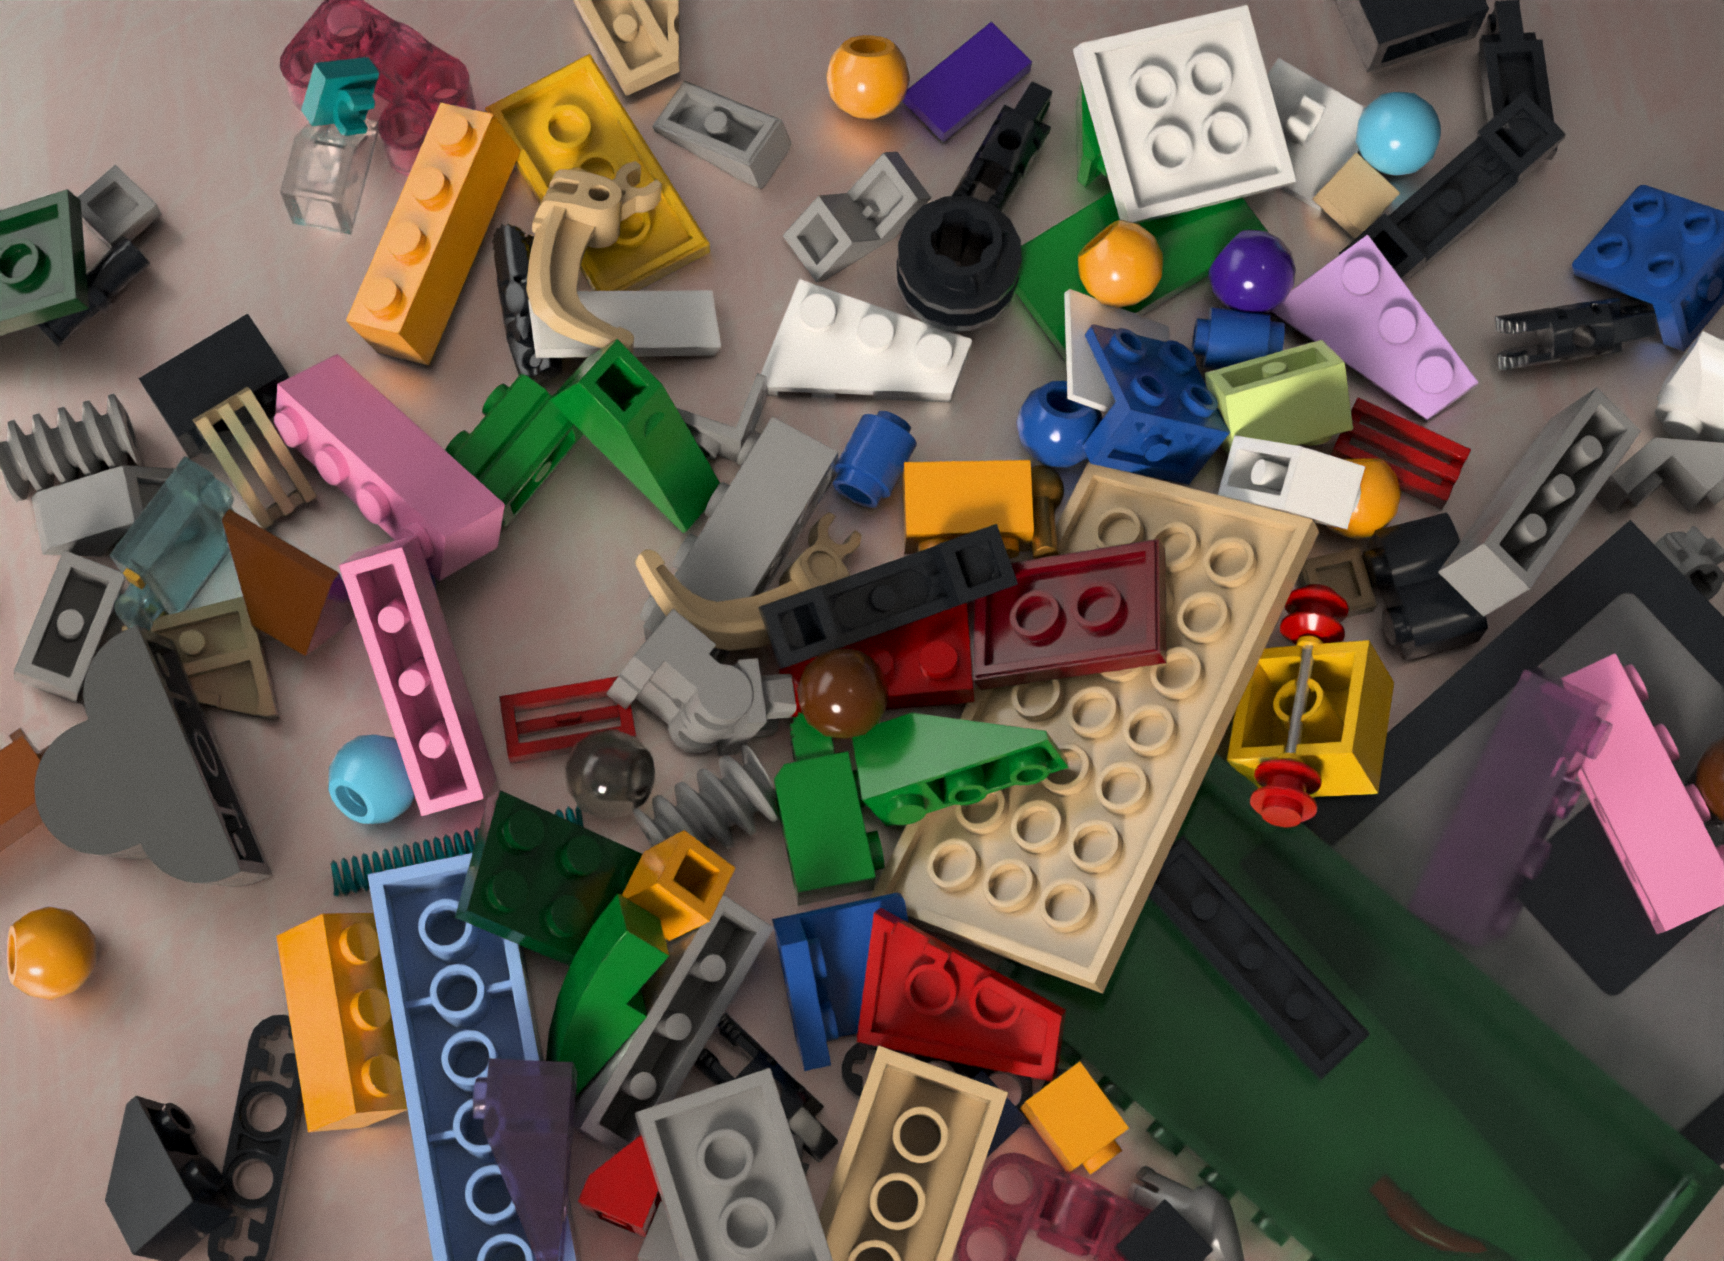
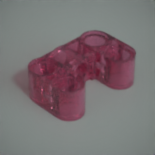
M325 0L286 46L280 57V70L291 100L301 111L309 82H303L301 79L305 75L312 73L314 63L369 57L380 73L374 93L390 102L382 112L378 125L386 157L390 166L397 173L408 177L440 103L475 110L476 102L468 70L458 58L449 55L427 41L412 27L395 21L363 0ZM347 28L359 29L357 32L349 36L337 35L342 30ZM443 89L457 90L453 96L448 98L434 97L438 91ZM410 133L422 135L414 143H398V140L404 135Z
M1015 1152L1002 1154L991 1161L980 1179L953 1254L954 1260L971 1261L967 1253L968 1239L975 1233L984 1231L992 1233L1002 1243L1004 1251L1002 1261L1016 1260L1026 1234L1087 1261H1125L1114 1250V1247L1119 1243L1120 1230L1125 1224H1139L1152 1210L1120 1197L1108 1188L1090 1179L1068 1171L1058 1170L1024 1154ZM1007 1169L1021 1173L1028 1182V1198L1022 1203L1014 1205L1000 1200L993 1188L995 1174Z

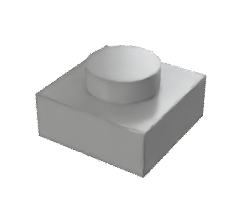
M116 165L77 197L81 200L82 222L110 249L123 237H126L131 242L162 215L157 204Z

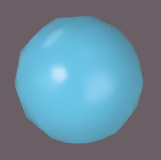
M1415 93L1381 94L1363 109L1358 121L1356 144L1363 159L1380 173L1395 176L1411 174L1433 159L1441 136V124L1433 106Z
M375 734L357 736L338 750L329 766L328 790L331 799L342 813L353 821L362 824L391 822L408 810L415 798L397 741L394 737Z

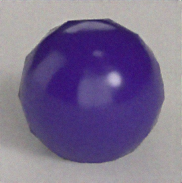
M1247 229L1238 233L1218 255L1209 268L1208 276L1212 291L1223 306L1230 310L1263 314L1272 311L1286 300L1294 286L1296 267L1291 251L1280 238L1267 231Z

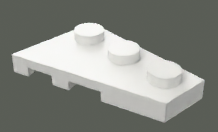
M799 279L761 374L767 377V396H778L779 391L812 393V397L835 398V394L874 395L876 400L951 402L970 353L972 339Z

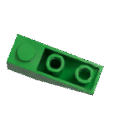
M618 339L587 357L549 400L682 533L687 532L706 510L707 504L720 481L663 384Z
M911 712L878 723L866 734L852 738L862 800L886 827L894 824H912L923 819L928 813L952 805H971L983 800L989 793L1014 785H1033L1043 781L1051 773L1069 768L1066 757L1047 731Z

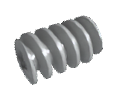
M115 394L108 395L107 414L100 415L90 400L84 401L82 405V421L75 422L65 407L58 408L56 428L51 429L39 413L35 414L32 417V434L29 435L24 434L15 420L8 421L7 441L0 442L1 471L7 487L16 502L27 499L29 481L38 492L54 486V475L61 484L78 479L79 468L87 477L103 472L104 461L110 469L122 465L128 466V454H130L138 466H141L142 463L130 418Z
M743 744L741 748L744 766L729 755L719 759L721 780L708 769L703 768L697 772L699 793L685 782L677 783L674 788L677 806H674L662 795L652 798L655 819L652 820L640 809H633V814L652 847L685 830L708 848V840L714 837L729 850L734 847L731 826L737 824L752 836L756 833L754 812L760 811L773 823L779 820L775 803L777 794L761 762L747 744Z

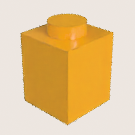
M683 830L643 852L622 896L660 918L664 937L671 941L710 922L736 868Z
M1081 1062L1075 1064L1026 1100L1020 1108L1067 1174L1083 1164L1091 1175L1123 1151L1115 1139L1127 1131L1129 1127Z

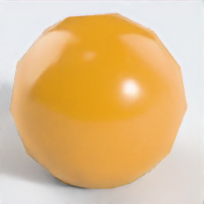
M860 35L845 40L831 55L826 79L830 97L839 109L855 118L873 120L892 113L905 99L910 75L906 57L896 44L881 36Z
M1125 220L1113 222L1091 239L1078 254V271L1083 285L1091 296L1105 305L1116 308L1134 306L1151 295L1162 277L1163 254L1155 236L1140 224Z
M1343 459L1365 466L1360 484V500L1351 515L1348 529L1326 526L1330 531L1345 537L1355 539L1370 537L1375 530L1386 528L1398 512L1402 493L1397 476L1384 459Z
M47 906L28 912L10 926L7 940L8 975L10 982L27 996L53 1000L76 991L88 981L97 962L96 937L87 923L73 911Z

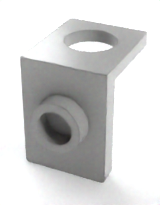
M757 373L737 427L677 408L707 460H714L718 455L737 462L739 452L748 436L755 430L767 399V377Z

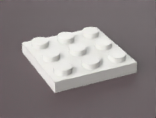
M1248 5L1080 43L1073 49L1120 220L1139 224L1287 187L1296 182Z

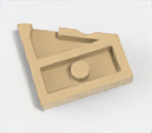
M573 0L626 96L680 72L679 0Z
M243 596L121 627L123 632L138 625L172 639L201 705L267 719L280 717L262 639L251 625Z

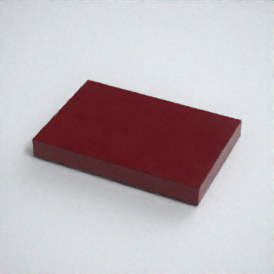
M1159 539L1012 562L1011 565L1018 585L975 600L973 681L980 690L1167 663L1165 548Z

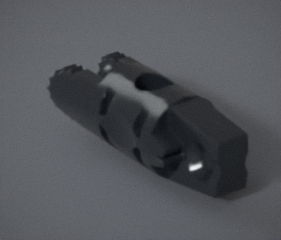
M1031 82L1015 109L1004 104L951 196L973 197L977 186L981 182L990 189L995 190V194L989 198L988 203L993 204L1002 213L1005 212L1027 170L1050 133L1051 126L1042 121L1050 107L1052 90Z
M501 224L500 228H496V232L493 234L492 249L495 251L494 261L497 272V287L506 339L518 375L525 374L536 383L543 382L546 379L562 374V358H536L528 303L529 297L526 291L528 264L534 236L528 234L525 237L526 233L517 226L510 224L504 226Z
M1618 298L1495 316L1497 332L1519 334L1524 331H1536L1538 342L1536 345L1514 347L1499 352L1497 354L1499 370H1510L1622 352V342L1656 335L1655 312L1653 310H1649L1643 305L1620 307V299Z
M725 1012L716 1026L719 1034L732 1047H736L751 1062L734 1078L720 1064V1061L707 1048H703L694 1065L716 1086L770 1068L776 1087L779 1090L781 1103L791 1133L802 1137L804 1140L803 1149L817 1162H821L838 1144V1139L815 1118L824 1108V1105L803 1085L796 1081L773 1056Z

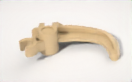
M636 161L623 165L617 171L616 178L613 180L586 172L577 167L569 170L560 169L553 175L549 188L532 222V232L535 233L528 264L526 291L533 313L552 330L566 337L601 349L618 339L633 354L634 336L630 331L620 326L616 328L597 318L581 303L577 294L579 270L587 247L604 248L611 246L620 235L621 221L634 213H644L652 210L661 201L662 183L656 179L646 187L635 188L634 186L640 183L641 165Z
M828 512L810 529L808 536L809 547L784 571L779 579V587L752 597L720 602L704 599L688 590L664 565L665 561L654 550L646 549L642 551L634 561L649 592L665 616L672 609H675L716 644L714 648L731 651L771 645L758 607L851 576L843 561L860 546L862 534L854 530L845 539L843 544L835 543L828 534V528L836 516Z

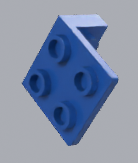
M1640 185L1572 263L1574 275L1653 304L1663 344L1684 352L1724 305V211L1647 185Z
M1092 324L1085 333V337L1116 402L1082 446L1090 464L1189 485L1230 434L1217 408L1218 402L1207 389L1196 366L1195 356L1186 346L1177 341L1168 340L1164 342L1137 335L1128 329L1119 328L1116 330Z
M892 893L772 919L795 1040L805 1071L831 1066L827 1042L837 1040L842 1036L858 1033L874 912L881 907L909 923L906 904L902 894Z

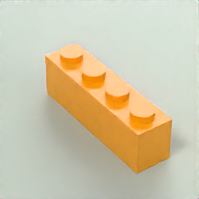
M440 103L346 318V322L377 353L430 365L521 151L494 114Z

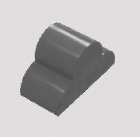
M138 625L117 634L101 647L88 668L83 690L84 706L88 720L71 727L57 737L48 747L39 763L34 791L36 806L43 823L55 838L76 851L125 859H150L166 874L186 882L238 887L254 884L273 876L173 640Z

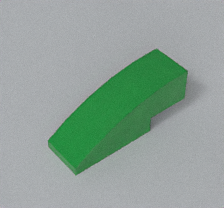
M618 893L591 927L571 962L557 996L548 1032L545 1067L552 1105L561 1110H564L648 1017L641 987L669 957L660 918Z

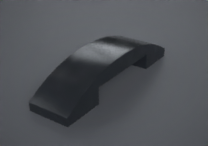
M1523 91L1477 132V138L1389 216L1384 213L1339 252V255L1368 235L1401 280L1406 282L1454 244L1509 195L1565 139L1566 134Z
M994 524L834 582L758 607L778 665L782 669L819 656L824 652L842 648L1018 585L998 526Z

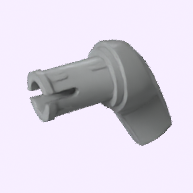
M1148 1166L1142 1167L1137 1172L1136 1178L1143 1181L1144 1186L1141 1187L1134 1182L1131 1183L1127 1196L1129 1206L1150 1213L1160 1202L1166 1199L1213 1249L1203 1261H1244L1242 1244L1231 1204L1220 1191L1210 1184L1203 1187L1199 1186L1193 1190L1155 1172L1154 1169Z

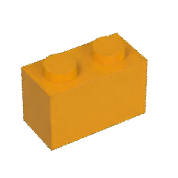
M1031 460L904 462L902 477L904 554H914L994 524L998 526L1009 559L1019 556V552H1029L1034 534Z

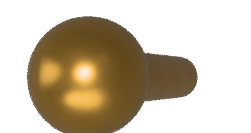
M1043 465L1032 466L1033 558L1059 555L1054 510L1063 500L1064 484L1060 475L1052 468Z

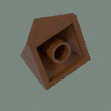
M228 509L222 518V523L250 622L255 632L262 639V643L278 640L300 654L307 656L353 620L355 614L339 572Z

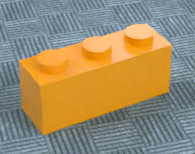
M322 913L277 935L308 1132L364 1128L408 1110L374 913Z

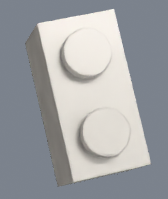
M1234 435L1218 495L1313 519L1315 523L1348 529L1351 515L1360 500V484L1365 466L1302 446Z

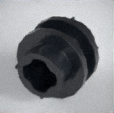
M971 196L942 197L923 205L905 224L898 242V258L896 262L897 288L907 308L925 324L945 331L975 330L994 322L1010 306L1018 285V273L1022 264L1021 239L1011 220L993 204ZM954 261H960L962 266L957 267Z

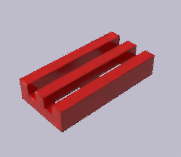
M1357 397L1351 409L1353 430L1339 434L1330 455L1340 459H1382L1349 444L1351 439L1354 438L1386 453L1392 459L1403 464H1410L1442 479L1440 485L1386 461L1396 474L1402 492L1442 510L1451 495L1453 486L1462 471L1461 469L1471 449ZM1359 422H1362V423H1364V424H1366V425H1369V426H1371V427H1373V428H1375V429H1377V430H1379V431H1382V432H1384V433H1386V434H1388V435H1390V436H1392V437H1395V438H1397V439H1399V440H1401V441H1403V442H1405V443H1408V444H1410V445H1412V446H1414V447H1416V448H1418V449H1421V450H1423V451H1425V452H1427V453H1429V454H1431V455H1434V456H1436V457H1438V458H1440V459H1442V460H1444V461H1446V462H1449L1450 464H1447V463H1445V462H1443V461H1441V460H1439V459H1436V458H1434V457H1432V456H1430V455H1428V454H1426V453H1423V452H1421V451H1419V450H1417V449H1415V448H1413V447H1411V446H1408V445H1406V444H1404V443H1402V442H1400V441H1398V440H1395V439H1393V438H1391V437H1389V436H1387V435H1385V434H1382V433H1380V432H1378V431H1376V430H1374V429H1372V428H1369V427H1367V426H1365V425H1363V424H1361V423H1359Z
M618 676L499 696L510 764L637 743L631 704L626 710L618 704L516 722L515 713L608 698L609 696L606 693ZM621 720V726L523 743L519 741V737Z

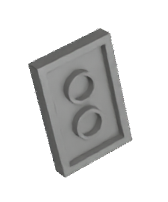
M770 1068L635 1113L681 1261H833Z

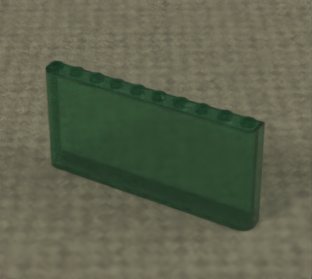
M1215 753L1174 843L1184 835L1369 1031L1370 1035L1319 1082L1148 898L1103 994L1007 958L995 970L1066 1009L1060 1059L1070 1067H1073L1080 1060L1083 1061L1101 1077L1097 1085L1113 1105L1125 1113L1133 1104L1152 1121L1145 1131L1156 1142L1175 1157L1185 1149L1205 1166L1197 1176L1206 1185H1211L1229 1201L1235 1194L1240 1196L1257 1211L1250 1220L1255 1227L1281 1248L1290 1239L1310 1257L1307 1261H1663L1724 1185V1170L1306 826L1300 823L1294 827H1279L1266 822L1261 814L1256 812L1250 804L1251 794L1258 787L1217 753Z

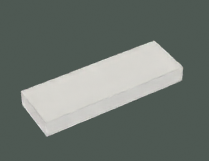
M712 290L577 291L581 303L594 316L616 328L620 326L633 334V355L635 357L715 356L721 348ZM528 300L536 358L589 357L601 349L576 341L552 330L533 313L530 300Z

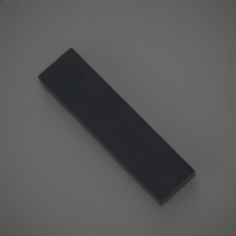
M1182 835L1172 845L1148 899L1320 1082L1370 1035L1369 1031L1190 841Z

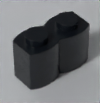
M1447 512L1375 530L1367 545L1368 550L1362 554L1371 587H1379L1387 602L1388 608L1382 611V622L1386 637L1392 646H1400L1406 660L1479 642L1488 629L1486 616L1483 617L1438 573L1460 543L1456 528Z

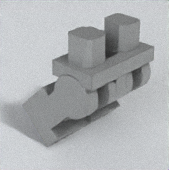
M675 609L671 610L635 653L606 693L625 710L634 699H637L668 724L671 739L679 748L695 754L707 752L717 745L718 756L737 755L742 745L747 744L753 737L773 736L778 730L779 718H790L796 712L791 674L760 675L758 659L738 660L734 666L720 664L709 655L716 644Z

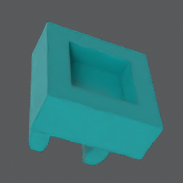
M369 57L314 63L301 111L312 127L335 124L337 130L343 136L365 134L368 127L363 120H366L368 110L375 107L373 93L380 73Z

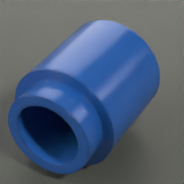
M1210 307L1207 319L1196 318L1191 352L1193 355L1202 356V369L1210 370L1283 351L1285 324L1270 321L1269 314Z
M879 411L877 415H862L835 465L837 476L833 481L834 488L841 495L856 504L868 508H876L881 498H888L891 495L903 472L904 462L909 461L917 446L916 440L910 434L911 426L901 417L888 411Z

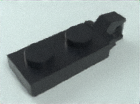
M1519 0L1495 1L1494 9L1487 17L1489 35H1481L1479 39L1480 50L1478 52L1487 123L1523 91L1554 121L1543 40H1537L1535 32L1524 33ZM1557 147L1544 160H1552L1557 153Z

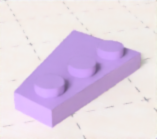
M1368 235L1291 290L1286 300L1269 312L1311 341L1323 340L1346 365L1425 421L1430 420L1478 385L1476 378Z

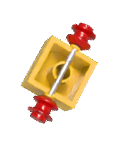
M1308 584L1291 591L1284 606L1289 615L1282 619L1280 632L1287 641L1296 646L1264 649L1235 710L1227 761L1251 794L1250 804L1252 808L1261 814L1266 822L1279 827H1294L1303 821L1313 818L1317 813L1318 807L1312 797L1378 794L1395 682L1370 640L1343 642L1345 629L1340 622L1348 616V603L1335 590L1322 584Z

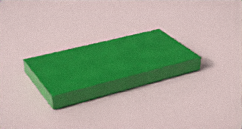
M1112 191L1021 246L1022 264L1018 273L1019 280L1015 292L1065 361L1064 293L1072 289L1093 297L1087 292L1080 279L1078 254L1099 232L1113 222L1120 220ZM1243 198L1139 223L1155 236L1162 251V277L1149 297L1134 306L1121 308L1140 316L1147 314L1207 277L1212 263L1242 230L1267 231V229Z

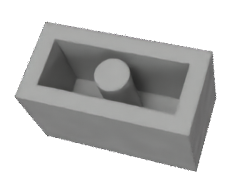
M63 550L14 669V680L77 702L88 668L97 653L123 589L126 578L123 572Z

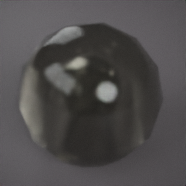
M618 729L590 733L573 746L565 765V783L570 796L582 811L603 820L630 815L633 809H638L646 803L654 785L655 767L651 753L638 738Z

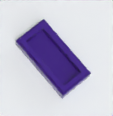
M991 21L907 89L903 103L944 143L1031 71L1032 61Z

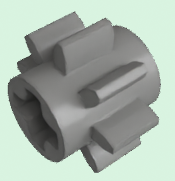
M1692 526L1687 533L1679 531L1667 533L1657 541L1655 546L1708 601L1718 593L1724 582V572L1717 565L1724 561V549L1714 538L1707 539L1697 527Z

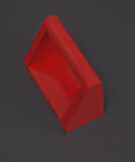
M642 1136L637 1137L589 1174L578 1203L588 1215L645 1238L662 1199Z

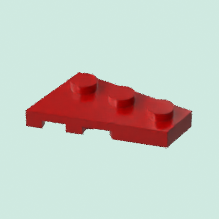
M967 603L839 648L859 650L870 656L880 666L887 681L889 695L885 710L975 702ZM816 657L782 669L779 667V674H791L796 712L790 718L797 717L798 712L802 713L799 706L797 687L806 665Z
M880 907L874 912L856 1042L1051 1082L1054 1080L1058 1072L1066 1009Z

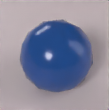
M1051 381L1031 391L1018 411L1016 424L1020 444L1031 457L1044 466L1069 468L1088 458L1082 446L1101 422L1102 414L1100 410L1069 400L1067 397V381Z

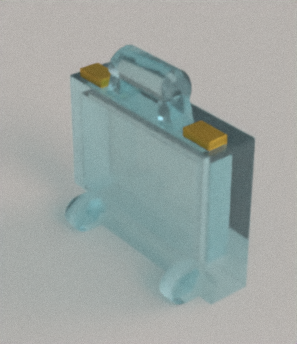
M184 456L109 555L130 583L126 592L116 599L114 605L116 615L127 629L138 625L151 630L153 622L158 617L186 611L230 552L222 518L228 509L234 511L232 508L234 502L232 491L226 484L216 479L213 473Z

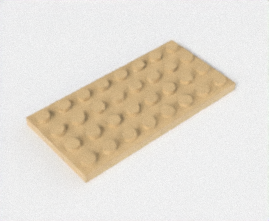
M1088 462L1056 525L1059 555L1159 539L1165 548L1167 663L980 690L976 685L974 689L975 702L967 703L960 719L1047 731L1066 757L1069 768L1051 773L1039 783L1033 785H1014L989 793L983 800L971 805H952L928 813L920 821L906 825L870 898L900 893L905 900L908 921L911 924L1103 994L1319 531L1313 519L1122 470L1093 465Z

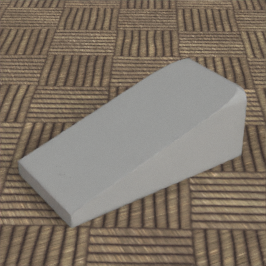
M685 80L652 126L658 134L737 179L760 189L766 185L791 147V140L781 119Z

